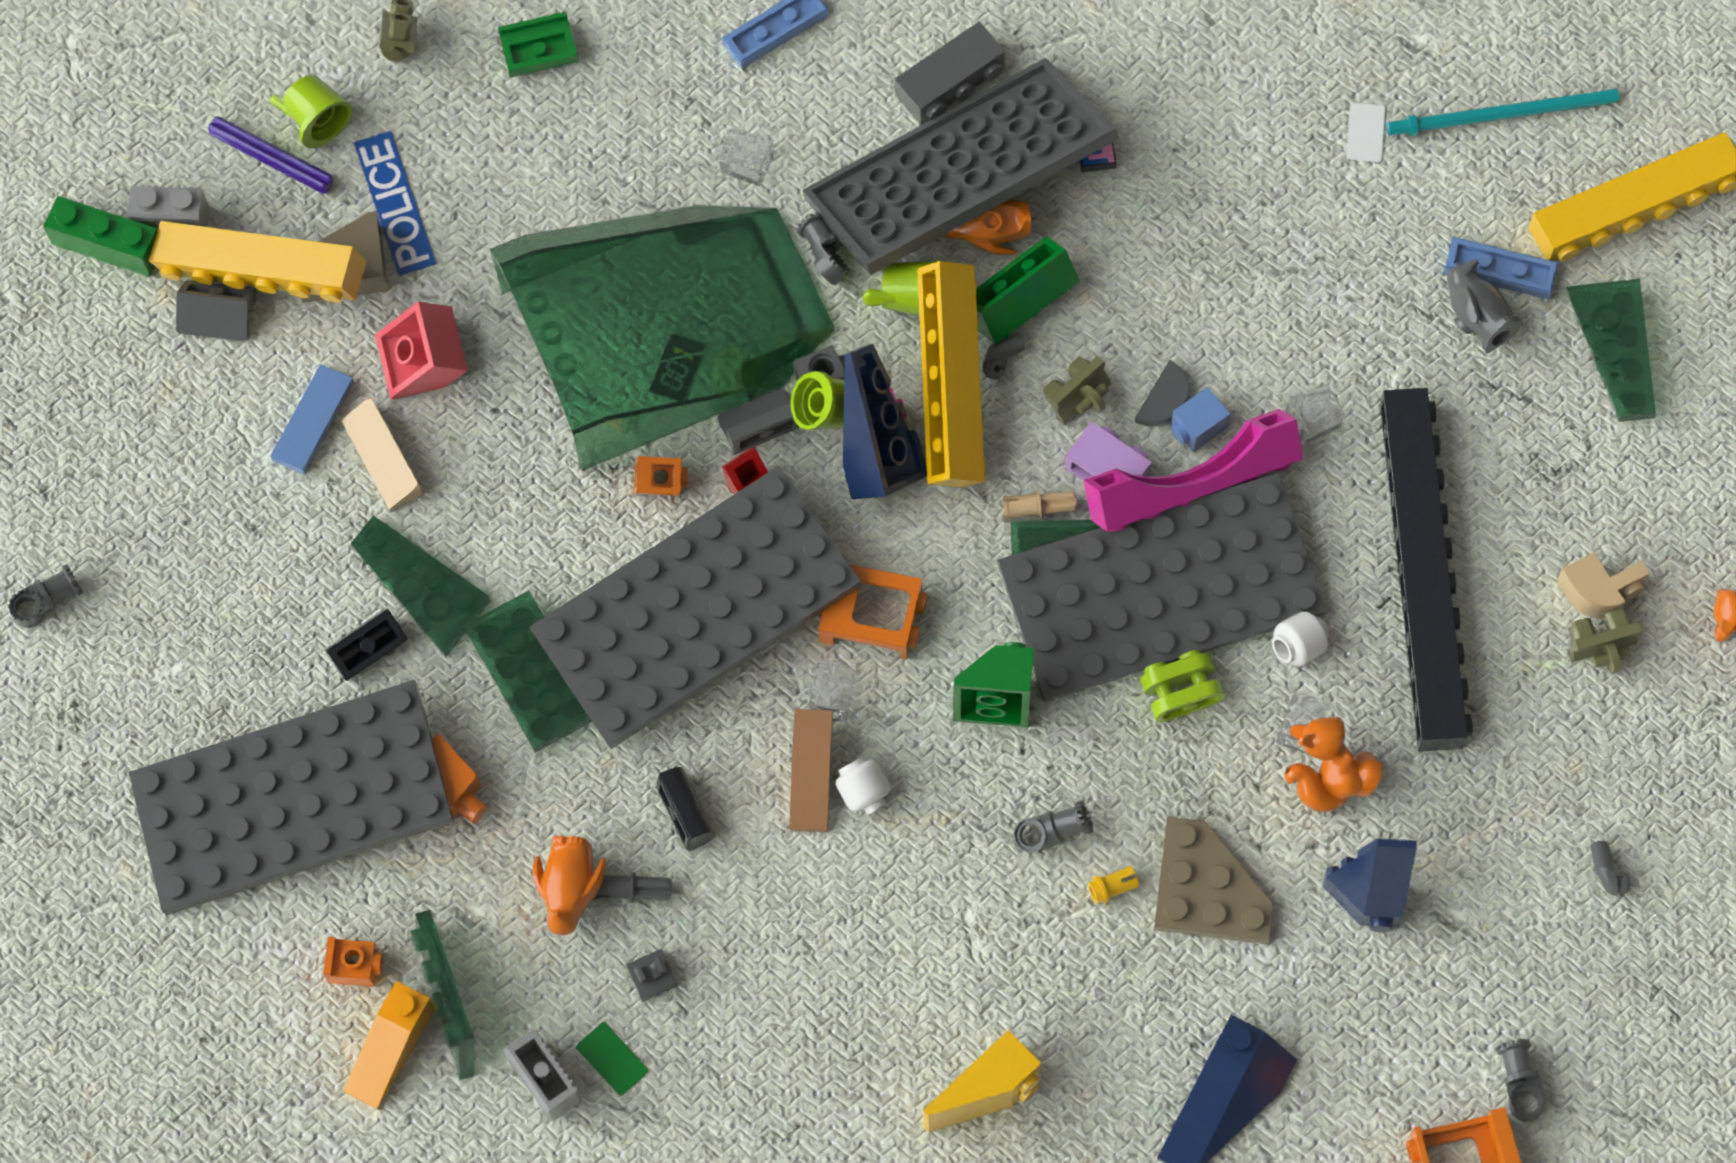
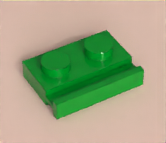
M566 11L498 27L510 78L578 62Z

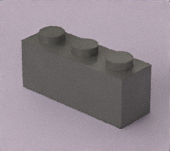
M978 21L894 79L895 96L915 120L922 125L927 120H932L943 114L947 107L955 101L967 99L974 92L975 88L984 81L990 82L996 79L1005 68V50L981 22Z

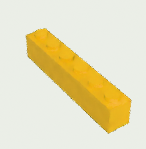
M1723 132L1533 213L1528 229L1545 259L1551 261L1560 259L1562 262L1570 260L1584 248L1589 246L1598 248L1608 243L1617 234L1622 232L1631 234L1639 230L1644 223L1655 218L1657 221L1664 220L1673 215L1676 209L1686 205L1689 207L1697 206L1704 202L1709 195L1719 191L1721 194L1735 189L1736 149L1727 133Z
M160 221L149 257V262L160 270V275L171 280H181V277H189L205 285H212L213 281H218L235 289H244L245 285L254 286L256 289L270 294H275L277 290H283L300 298H308L309 294L319 295L322 299L335 303L341 302V299L356 301L367 262L353 246Z
M937 261L917 268L927 485L963 488L985 482L984 427L981 410L982 390L980 387V353L978 348V317L976 307L977 284L974 265Z

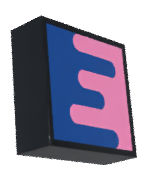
M1112 142L1079 161L1081 173L1116 169L1117 162L1114 143Z

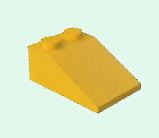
M1007 1030L923 1110V1127L928 1132H932L1010 1108L1019 1100L1022 1103L1027 1102L1040 1088L1037 1083L1041 1079V1062Z

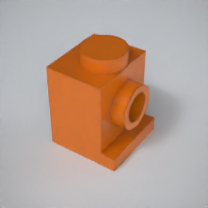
M637 456L635 458L633 495L679 496L680 489H687L688 467H682V458ZM661 470L666 473L667 480L664 484L655 482L654 473Z
M328 936L323 975L328 983L374 987L376 975L381 976L384 964V955L382 952H379L376 943L337 939L336 937ZM350 955L360 956L359 961L353 965L347 963V958Z

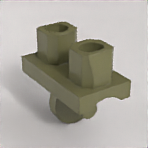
M392 0L390 12H382L379 48H381L383 56L393 62L405 60L410 53H415L417 17L412 16L413 1Z
M1078 356L1069 365L1068 373L1072 379L1064 385L1059 380H1052L1044 387L1043 392L1046 400L1053 407L1057 420L1062 424L1066 425L1078 413L1083 415L1089 408L1096 413H1100L1106 408L1102 397L1109 391L1107 387L1111 384V380L1104 370V366H1106L1104 361L1096 356L1090 362Z
M1624 608L1612 610L1604 615L1603 620L1607 631L1596 633L1591 618H1584L1572 623L1570 632L1573 645L1569 653L1573 662L1592 657V663L1595 668L1606 665L1611 674L1621 671V660L1631 658L1628 646L1637 644V635L1643 632L1640 623H1632Z

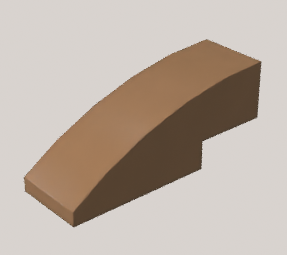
M794 710L790 831L828 832L833 731L832 710Z

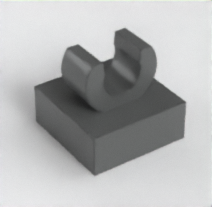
M662 949L626 964L642 1002L677 987L676 980Z

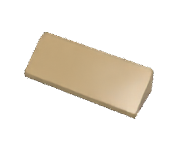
M372 397L365 400L341 421L389 511H392L423 494Z

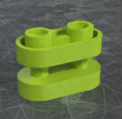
M1192 650L1181 655L1178 661L1166 665L1165 662H1157L1144 669L1145 674L1141 676L1140 683L1145 695H1158L1159 698L1150 705L1156 722H1167L1208 708L1226 697L1220 680L1208 681L1207 676L1215 670L1209 653ZM1193 682L1194 686L1182 689L1174 693L1172 692V689Z

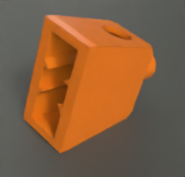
M437 733L432 740L454 819L460 813L475 824L487 810V805L474 796L481 788L479 778L444 738Z

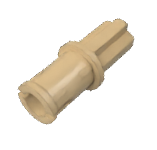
M1036 490V493L1003 496L1005 520L1035 516L1042 519V514L1077 510V497L1073 491L1040 494V490Z

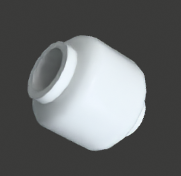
M1299 612L1275 627L1272 647L1277 657L1284 663H1289L1293 666H1303L1321 656L1327 650L1328 627L1321 618L1316 617L1310 612Z
M863 756L838 770L840 776L837 778L835 785L850 811L857 812L864 809L868 815L887 804L883 797L891 791V784L876 760L870 759L866 761Z

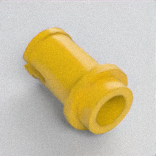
M1131 865L1103 877L1099 875L1093 876V881L1088 882L1087 885L1089 893L1096 904L1100 902L1108 904L1110 898L1139 888L1137 877L1126 882L1121 881L1135 874Z

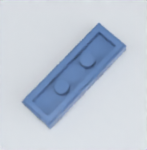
M783 0L722 37V44L740 68L743 69L829 17V10L822 0Z
M1457 237L1452 238L1444 274H1448L1449 270L1458 264H1465L1476 259L1479 261L1477 276L1480 279L1486 280L1496 287L1550 299L1559 262Z
M319 365L270 456L273 462L305 475L354 384L352 377L324 365Z

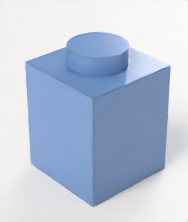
M1206 387L1173 411L1171 431L1180 444L1184 445L1186 443L1194 452L1228 428L1230 413L1209 387Z

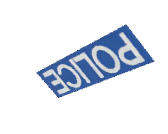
M391 131L353 142L398 276L435 265L436 261Z

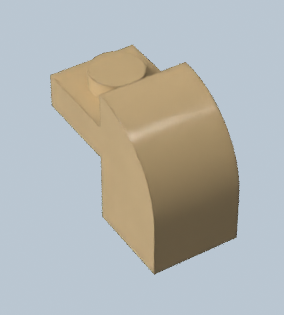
M1594 552L1562 568L1557 583L1572 606L1579 612L1593 618L1603 619L1606 613L1623 608L1625 600L1640 594L1644 590L1643 586L1650 572L1643 561L1610 577Z

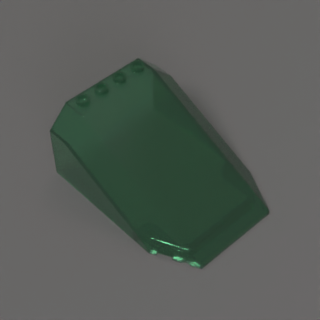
M695 205L523 235L490 249L501 293L503 295L507 292H512L557 392L571 429L578 463L582 471L783 388L790 381V376L794 373L793 361L814 353L815 348L820 343H824L835 330L777 208Z

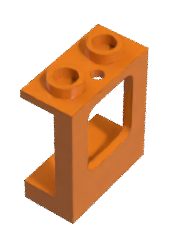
M849 564L862 585L870 584L905 591L909 594L910 600L904 626L899 631H893L854 622L853 613L859 592L858 588L822 612L818 629L819 642L834 645L835 638L899 650L901 651V659L907 660L909 648L916 649L920 627L914 626L917 613L924 614L928 593L922 592V579Z
M1505 1107L1490 1110L1487 1116L1421 1130L1420 1126L1414 1127L1409 1135L1410 1140H1406L1407 1153L1411 1163H1430L1426 1148L1463 1139H1472L1476 1143L1481 1163H1521Z

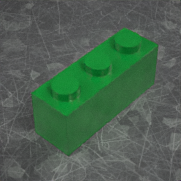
M57 196L43 225L52 245L148 277L151 276L155 266L149 262V257L157 234V228Z
M1045 236L977 287L978 332L996 345L1080 282L1066 249Z

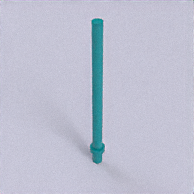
M1616 88L1418 118L1413 114L1407 115L1404 120L1387 122L1386 130L1388 136L1408 133L1411 137L1417 136L1418 132L1618 103L1619 92Z

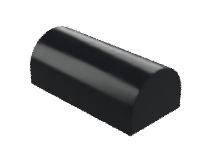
M385 608L324 649L342 678L348 681L407 641L408 638L390 610Z
M675 767L659 773L656 789L685 849L689 852L711 841L716 835L684 768Z

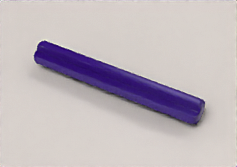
M215 116L208 126L211 136L322 194L328 193L333 186L334 180L331 174L220 116Z

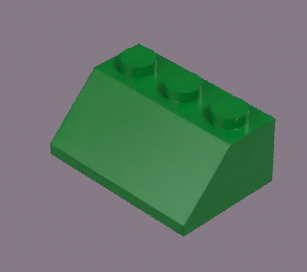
M1019 642L1004 643V646L995 645L954 678L953 721L1028 727L1034 648H1026L1025 644Z

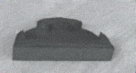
M1171 359L1140 408L1134 423L1150 427L1153 424H1163L1167 421H1172L1173 411L1187 401L1189 395L1188 379L1181 367Z

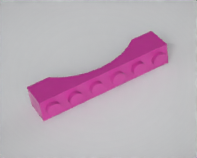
M1281 409L1249 419L1238 434L1220 452L1188 471L1169 476L1148 477L1130 474L1115 468L1085 479L1083 481L1091 520L1107 532L1120 531L1125 529L1129 523L1140 519L1158 517L1162 511L1178 505L1187 506L1194 499L1224 490L1229 486L1257 480L1259 475L1270 471L1285 470L1292 463L1303 459L1297 419Z

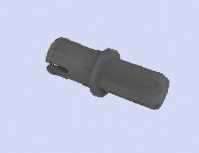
M631 872V876L605 874L596 898L629 899L630 903H634L635 899L669 900L672 895V880L663 877L636 876V872Z

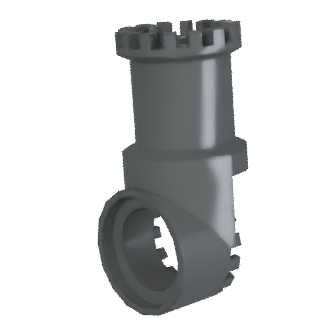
M815 212L814 215L810 214V218L807 215L805 217L806 221L804 219L801 220V223L798 224L797 233L802 238H806L812 246V254L816 258L814 261L816 269L829 283L836 286L850 273V269H845L848 265L844 264L845 261L841 260L840 256L836 253L840 249L842 242L826 225L822 215L819 212Z
M67 564L62 566L61 572L44 581L38 579L34 581V584L12 595L13 598L9 600L8 608L13 620L19 626L27 628L36 626L43 620L46 613L55 609L56 603L73 594L78 596L83 594ZM33 601L37 604V610L33 615L22 617L17 614V609L21 603Z
M1080 800L1075 802L1074 807L1054 813L1049 811L1033 818L1023 819L1014 828V842L1022 851L1038 852L1062 844L1064 838L1081 832L1085 834L1092 833L1091 816L1087 817L1090 812L1087 810L1085 803ZM1030 824L1036 825L1041 831V840L1035 846H1029L1023 839V831Z
M1517 1039V1043H1515V1040H1511L1512 1044L1507 1041L1505 1044L1497 1046L1496 1051L1498 1055L1502 1056L1507 1073L1504 1081L1509 1096L1508 1108L1511 1115L1517 1120L1531 1122L1541 1115L1545 1106V1095L1538 1071L1533 1069L1528 1051L1531 1043L1529 1039ZM1521 1093L1532 1094L1537 1100L1538 1107L1532 1112L1521 1111L1517 1107L1516 1097Z

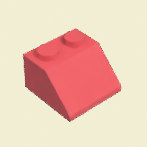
M418 301L375 334L390 399H400L447 387L468 371L452 306Z

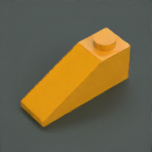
M398 981L395 982L375 1017L344 1088L346 1094L377 1110L379 1109L435 1011V1007L429 997Z

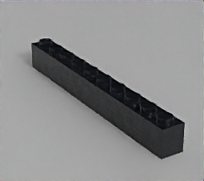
M1428 388L1383 390L1380 401V413L1418 752L1463 749L1468 736L1473 734L1471 714H1465L1464 701L1468 700L1469 696L1467 678H1461L1459 666L1464 665V646L1462 642L1457 643L1455 631L1460 629V611L1458 607H1453L1451 595L1456 594V577L1454 572H1449L1447 560L1452 559V542L1450 537H1445L1443 525L1448 524L1447 503H1441L1439 492L1444 490V473L1442 468L1437 469L1435 457L1440 456V438L1438 434H1433L1432 422H1436V404L1434 400L1429 401Z

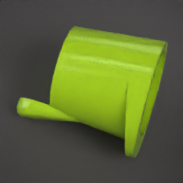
M307 75L294 82L284 95L283 102L275 94L270 98V103L274 107L291 117L300 128V141L308 149L321 147L339 135L347 126L352 115L351 105L316 75Z
M935 261L894 262L884 268L881 291L876 289L866 290L863 295V302L870 307L882 305L883 309L919 315L917 268L935 263Z
M814 371L804 374L797 380L792 390L790 403L793 419L800 428L805 430L843 428V379L831 377L822 371Z

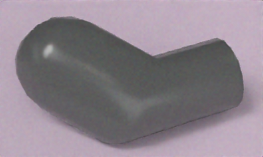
M1019 334L1004 339L996 345L992 344L987 348L982 368L988 378L997 379L1003 376L1008 357L1025 350L1024 342Z
M1607 841L1594 842L1590 846L1594 868L1606 892L1613 896H1618V893H1628L1631 889L1629 875L1626 873L1616 874L1609 843Z

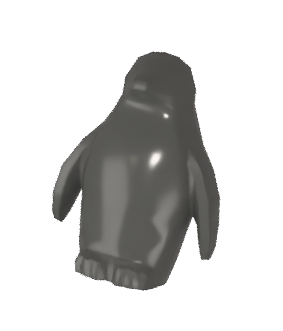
M1474 259L1465 264H1458L1452 267L1447 274V282L1452 308L1457 316L1454 320L1455 324L1467 334H1471L1473 331L1480 336L1482 348L1487 354L1508 342L1521 328L1523 323L1519 317L1514 316L1512 309L1500 291L1492 283L1477 276L1479 261Z

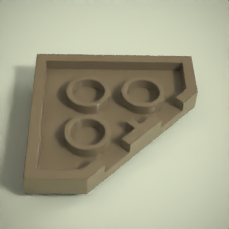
M1167 817L1154 930L1268 945L1273 903L1205 821Z

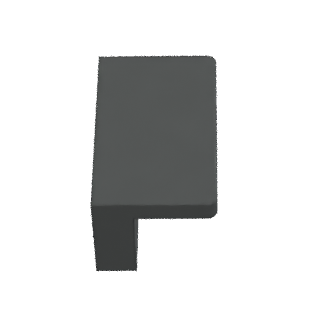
M186 280L176 292V331L181 334L245 341L249 336V311L256 303V288L244 287V289H235L223 284L212 283V285H205L196 281Z
M779 389L718 415V422L734 455L800 428L793 419L791 403L784 389Z

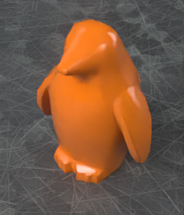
M1009 199L943 236L949 239L967 241L989 254L1014 255L1017 253L1016 250L1002 247L1000 244L1030 237L1031 215L1028 201Z
M553 836L545 871H543L540 856H536L533 863V879L539 895L544 900L547 908L548 927L551 932L557 935H569L574 932L579 919L588 904L597 895L604 880L606 859L601 858L593 873L592 844L583 837Z

